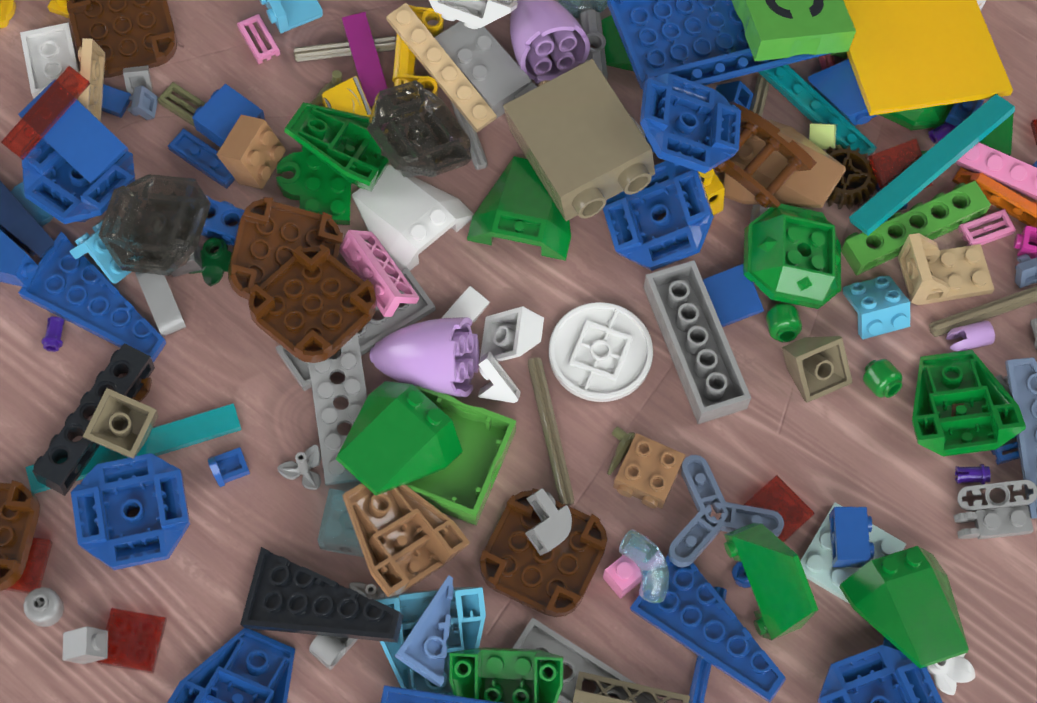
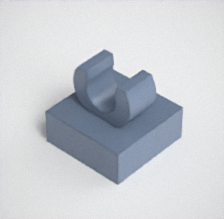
M143 85L134 88V94L129 98L132 104L131 107L127 108V111L134 116L140 115L146 120L155 119L157 99L159 97Z
M1027 254L1018 256L1019 264L1015 266V283L1017 286L1023 288L1037 283V257L1031 259Z

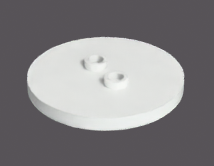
M595 302L578 306L559 320L550 337L549 362L555 377L569 392L589 401L609 402L631 394L644 382L652 364L653 345L647 328L635 314L619 305Z

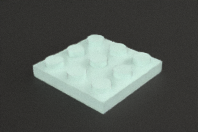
M835 502L800 562L807 579L849 603L839 586L860 568L832 567L829 514L834 507H843ZM872 524V531L869 532V542L874 544L873 559L904 549L906 543Z

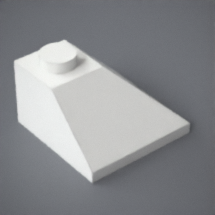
M523 306L487 316L485 318L480 359L489 351L498 362L520 357L541 342L544 317Z

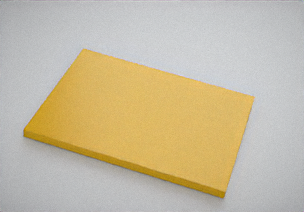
M843 0L856 29L850 49L846 53L869 116L989 99L995 94L1000 97L1012 94L1013 88L976 0Z

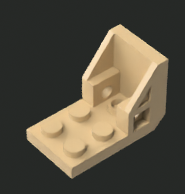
M83 38L82 47L78 49V59L81 62V68L77 72L76 82L79 88H64L101 122L105 52L93 39Z
M920 233L910 234L907 237L898 255L909 299L913 304L923 305L992 294L994 291L981 244L939 250L936 242Z

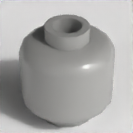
M45 587L36 588L29 592L23 604L24 613L27 618L41 627H48L57 623L64 611L63 601L60 596L52 589Z

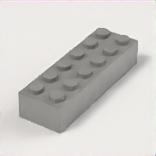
M695 260L646 274L643 288L697 424L747 409L751 400L750 393Z

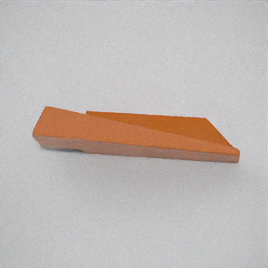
M963 167L959 169L952 180L959 185L976 181L992 205L1000 210L1005 209L1007 214L1022 223L1037 228V200L1007 188L983 173H974Z

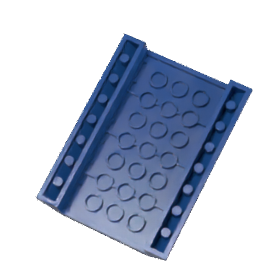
M607 0V5L642 90L647 78L667 73L701 85H708L827 55L802 54L789 58L754 61L745 37L743 23L736 14L731 0Z

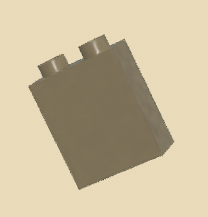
M593 59L503 105L510 132L565 221L577 215L580 218H589L596 215L605 207L606 200L623 191L630 195L643 190L650 183L651 176L655 175L652 148Z

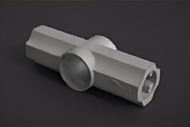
M586 10L579 14V24L586 33L590 45L596 48L590 47L589 55L585 62L593 59L607 80L608 73L604 49L606 39L602 32L601 16L596 10Z

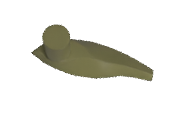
M335 70L332 72V80L318 92L317 96L309 104L319 105L323 103L322 93L342 83L341 71Z
M618 426L613 430L612 435L620 443L609 466L608 475L612 474L627 454L635 437L634 432L626 433Z

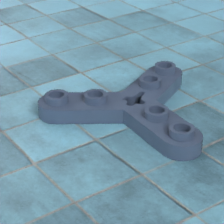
M690 455L684 459L681 475L698 513L672 541L669 547L668 556L674 565L678 567L691 565L720 531L732 532L755 522L763 524L777 537L781 534L784 520L778 512L726 502L707 461L698 455ZM711 505L717 514L721 513L719 520L715 516L710 517L712 512Z

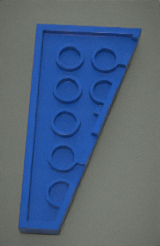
M61 231L54 241V246L39 262L36 274L28 288L22 287L18 292L20 297L120 348L125 343L151 356L154 363L166 345L165 339L84 255L77 259L72 256L69 251L75 246Z
M667 555L634 601L630 610L771 703L786 680L783 673L766 652L762 650L746 627L741 624L734 612L705 579L697 566L692 563L687 567H678L670 561Z

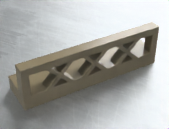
M579 671L572 703H637L634 698L642 693L650 694L655 703H666L670 699L689 703L690 696ZM583 680L595 682L600 692L594 694L581 691ZM601 684H606L610 686L604 689ZM614 687L623 688L628 698L625 700L611 698L607 692ZM629 690H633V691H637V692L632 695ZM657 696L664 697V699L659 701Z

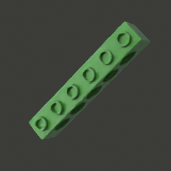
M976 181L968 184L961 183L947 194H944V192L939 193L925 204L922 202L917 203L906 213L898 212L892 215L888 221L881 224L868 236L863 232L860 234L855 232L845 239L841 252L857 276L898 257L910 234L920 233L934 240L958 229L959 225L985 216L991 203ZM953 204H957V205H959L961 208H957V207H955ZM932 214H936V215H938L940 218H936V217H934ZM910 224H915L919 228H914ZM889 234H894L897 238H892ZM867 244H873L876 248H870Z

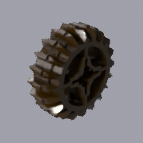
M839 144L835 150L831 147L826 150L827 154L846 168L844 177H841L827 199L829 200V207L835 203L838 204V209H841L843 205H846L849 210L853 205L859 208L863 201L867 202L871 195L874 194L878 183V168L873 167L875 164L874 160H867L868 153L863 155L859 153V147L854 151L851 150L850 144L845 149Z

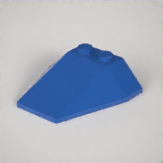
M244 628L182 679L167 703H287L295 648L251 629Z

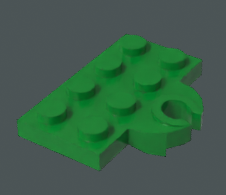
M303 146L302 152L291 153L280 161L276 168L277 173L283 174L284 172L291 171L295 174L291 179H285L282 176L276 177L277 186L284 197L290 200H299L300 209L318 214L325 212L331 215V218L337 225H350V182Z

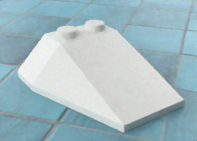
M429 0L434 11L442 14V18L449 21H462L466 27L471 29L481 28L509 14L518 5L517 0Z
M391 165L386 167L372 192L359 188L352 194V198L368 231H371L377 237L400 271L408 268L409 271L419 264L418 255L450 228L458 232L472 220L474 215L458 198Z

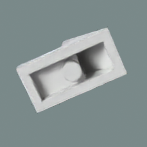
M489 351L484 354L478 364L480 366L479 371L486 380L490 379L491 382L480 389L478 397L511 403L517 402L520 397V390Z

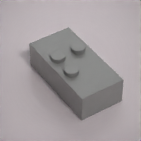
M459 21L434 37L497 115L496 119L505 113L503 105L514 100L515 95L532 83L529 76L521 70L520 66L484 26L478 29H471L466 27L464 22Z

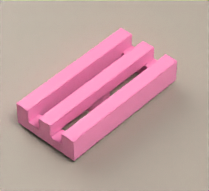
M259 14L237 23L238 29L258 65L263 63L262 60L264 59L268 61L272 59L271 56L275 55L277 57L280 55L279 48ZM254 22H257L271 49L267 50L253 25ZM245 26L249 27L263 53L258 52Z
M1005 209L963 223L958 227L959 232L963 233V240L968 242L967 246L984 245L1012 235L1016 231ZM1003 218L1004 220L995 224L985 226L984 228L978 229L976 231L969 232V229L981 226L983 224L995 221L997 219ZM1006 226H1007V228H1005V229H1002V230L993 232V233H991V234H988V235L979 237V238H977V239H973V238H975V237L981 236V235H983V234H986V233H989V232H992V231H995V230H997V229H1000V228H1003V227H1006Z

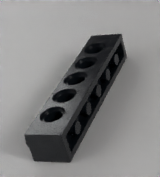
M125 343L112 354L109 365L97 375L94 386L82 396L80 405L74 413L67 417L61 432L51 439L45 454L36 460L32 472L39 483L66 496L100 446L83 437L76 442L72 440L77 436L84 435L90 423V420L87 419L94 414L106 388L131 399L137 395L143 386L141 379L148 378L155 369L151 356ZM122 373H128L125 377H118ZM67 457L65 462L57 463L59 459Z

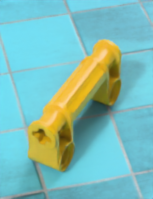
M408 5L433 37L443 32L444 19L441 17L442 14L435 12L433 8ZM435 20L438 24L432 26L427 24V22ZM398 34L396 35L392 76L394 90L390 100L400 105L430 106L438 98L437 82L429 76H414L416 56ZM424 88L433 90L430 94H423L421 92Z

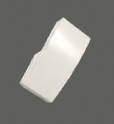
M469 286L442 318L468 317L473 323L489 305L490 301L473 287Z

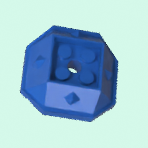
M670 73L647 78L643 86L640 124L645 132L646 140L652 148V152L658 158L672 162L675 167L681 165L707 173L738 152L741 110L734 104L731 105L715 89Z
M43 138L21 156L25 198L63 224L86 222L93 217L101 216L135 184L133 154L129 151L93 185L78 173Z
M669 161L654 165L655 175L651 176L650 183L643 190L630 195L623 191L606 200V205L603 208L615 251L619 255L651 271L699 253L714 218L699 171L681 165L675 167ZM666 213L664 219L657 221L661 214Z
M152 453L135 456L134 459L125 458L97 464L82 482L71 491L78 545L112 570L169 559L190 525L181 470ZM134 508L140 509L137 516L127 517L130 510Z
M885 645L877 646L831 664L817 700L818 703H943L927 667L920 669L901 651Z

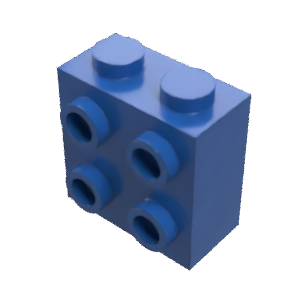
M225 83L220 89L213 92L210 100L204 106H200L195 111L192 119L196 130L221 148L240 115L264 120L265 117L262 109Z

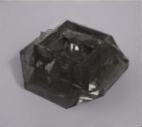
M416 80L382 90L375 97L367 130L380 147L381 155L387 157L394 169L399 170L403 177L420 175L435 177L467 165L472 159L470 138L443 100L434 93L423 89L424 86Z
M148 174L133 181L126 187L123 185L114 189L98 236L122 271L170 276L177 268L186 265L189 257L197 250L211 203L196 179Z

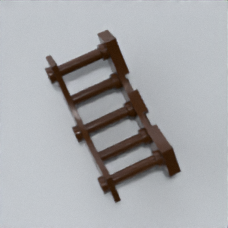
M734 103L741 110L740 127L743 128L740 133L739 149L751 136L755 135L764 140L766 145L744 170L730 161V159L714 169L719 173H726L755 196L756 202L762 207H778L781 203L773 195L796 170H811L817 162L795 141L792 140L788 143L778 135L780 129L753 111ZM773 151H778L787 159L788 164L765 189L752 175Z

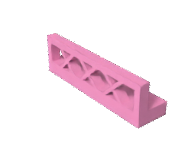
M348 230L343 243L340 245L339 252L357 276L364 281L368 279L374 285L377 307L384 317H392L400 303L417 304L419 296L377 237L371 231Z

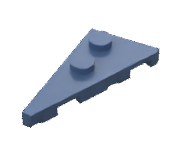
M450 575L444 580L394 656L438 687L444 682V662L447 656L446 643L449 637L451 615H449L450 604L454 589L453 577Z

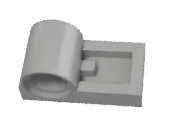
M318 635L311 643L309 652L331 671L358 639Z

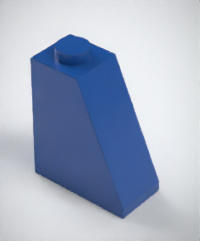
M849 59L808 76V80L814 89L854 126L868 123L877 116H869Z
M0 230V282L28 288L36 274L38 265Z

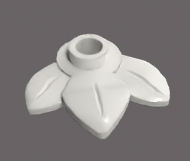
M965 654L941 661L940 665L935 663L927 666L929 673L934 675L936 686L942 692L954 695L957 687L956 682L967 683L975 678L974 668L964 658Z

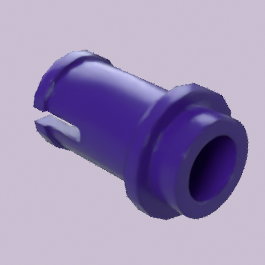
M945 122L937 128L928 132L929 138L936 145L957 126Z
M53 316L47 320L46 334L41 342L45 350L56 352L63 346L61 336L65 320Z
M980 464L979 467L956 466V483H980L983 485L990 482V467L984 466V464Z

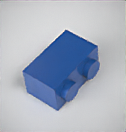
M834 507L829 514L832 567L861 568L874 558V544L869 542V532L872 531V517L867 515V507Z

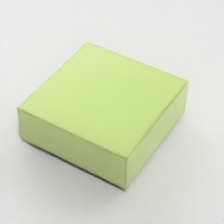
M811 123L809 140L821 149H828L829 147L835 149L836 124Z

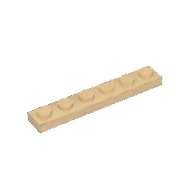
M407 3L386 16L388 23L432 78L435 79L476 133L496 119L497 115Z

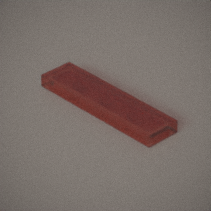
M68 66L1 143L23 160L86 90L90 82L71 66Z

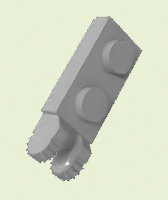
M1028 505L977 510L975 512L954 515L956 523L974 522L976 527L958 531L959 539L1007 537L1031 534L1034 531Z

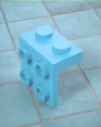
M259 0L262 5H266L268 18L272 24H276L280 34L323 16V10L317 0Z
M119 216L109 222H106L105 219L101 220L92 227L94 232L91 235L86 232L75 240L77 246L69 251L75 259L88 252L107 278L114 284L121 281L148 258L146 251Z
M878 276L875 279L856 282L843 287L844 296L858 313V335L862 340L910 327V301L890 276Z

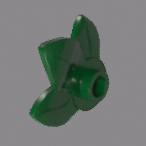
M210 238L204 243L203 250L200 251L203 270L189 272V274L202 273L205 283L210 287L220 282L224 271L228 272L232 254L228 251L225 241L219 238Z

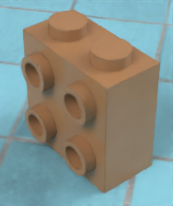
M636 433L615 478L613 488L617 489V492L625 497L631 498L633 496L642 500L641 502L650 508L658 507L663 509L686 454Z

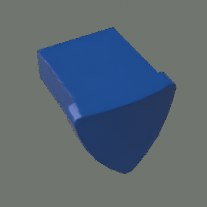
M240 447L208 458L209 467L219 487L225 486L227 482L250 474Z

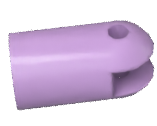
M982 321L953 328L946 337L947 340H953L962 336L964 340L950 346V349L958 352L993 344L995 332L989 321Z

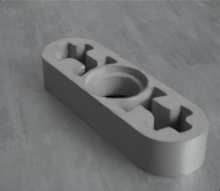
M1030 480L967 486L958 493V504L965 511L1030 505L1037 498V486ZM1023 485H1027L1028 490H1033V494L1029 495L1028 500H1024L1022 495L1014 496L1015 502H1009L1010 491L1008 486H1013V492L1020 491ZM1000 488L1005 492L1006 498L1002 503L991 501L989 493L992 489ZM986 489L985 500L988 505H982V500H975L973 506H968L967 502L962 501V498L966 497V492L970 491L973 496H980V490Z

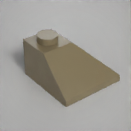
M804 337L782 347L787 370L806 403L853 383L842 337Z
M106 388L83 438L134 459L147 441L158 418L157 409Z

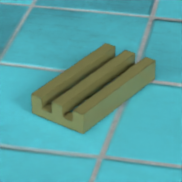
M172 82L157 99L158 103L195 127L192 119L193 116L189 113L194 115L196 109L173 95L172 92L174 91L197 107L204 106L206 103ZM175 104L179 105L180 107H182L183 109H185V110L188 111L189 113L185 112L184 110H182L181 108H179V107L176 106Z

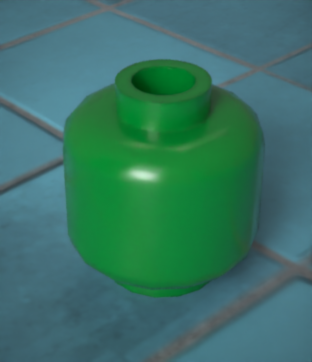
M776 304L765 316L770 336L780 342L793 341L802 330L798 310L793 305Z
M873 360L866 365L863 382L875 396L890 398L897 394L902 387V374L889 360Z

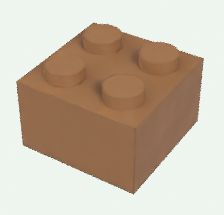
M240 115L216 155L239 184L262 190L282 159L286 149L264 119Z

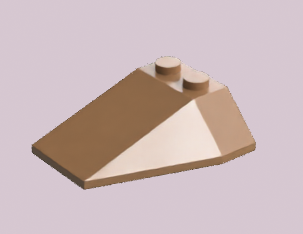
M767 120L780 129L778 135L788 143L792 140L795 141L817 162L811 170H796L773 196L781 204L795 207L822 208L846 171L845 166L793 127L773 120ZM756 135L751 136L730 161L744 170L766 145L765 141ZM773 151L752 177L766 189L788 164L787 159L778 151ZM725 174L723 182L725 198L742 204L758 205L755 196L750 191Z
M361 483L342 495L369 571L387 597L398 596L439 570L470 544L453 520L406 485L375 496Z

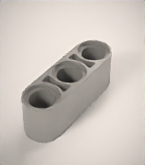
M158 263L135 272L161 336L164 337L186 328L160 264Z

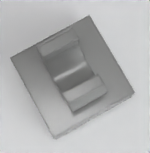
M148 66L123 68L128 93L134 94V88L141 85L152 92L153 87Z

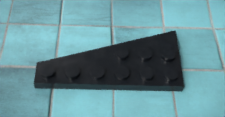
M261 547L240 625L248 629L398 643L403 615L374 599H369L355 590L339 585L325 576L303 566L301 567Z

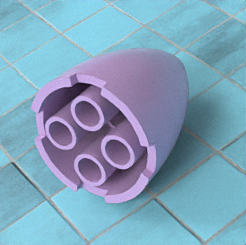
M517 0V8L511 12L510 36L516 60L521 70L530 79L539 84L541 81L552 80L577 67L580 63H585L590 51V42L578 21L567 9L555 0Z
M468 317L423 321L401 328L376 342L370 350V361L374 363L378 370L399 383L413 384L415 387L417 385L450 396L467 397L473 391V385H470L474 372L478 373L479 368L478 335L472 334L470 327L472 326V320Z

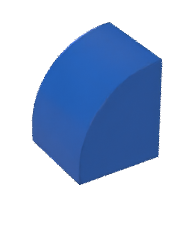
M740 80L716 86V91L723 95L731 105L737 103L750 109L754 94Z

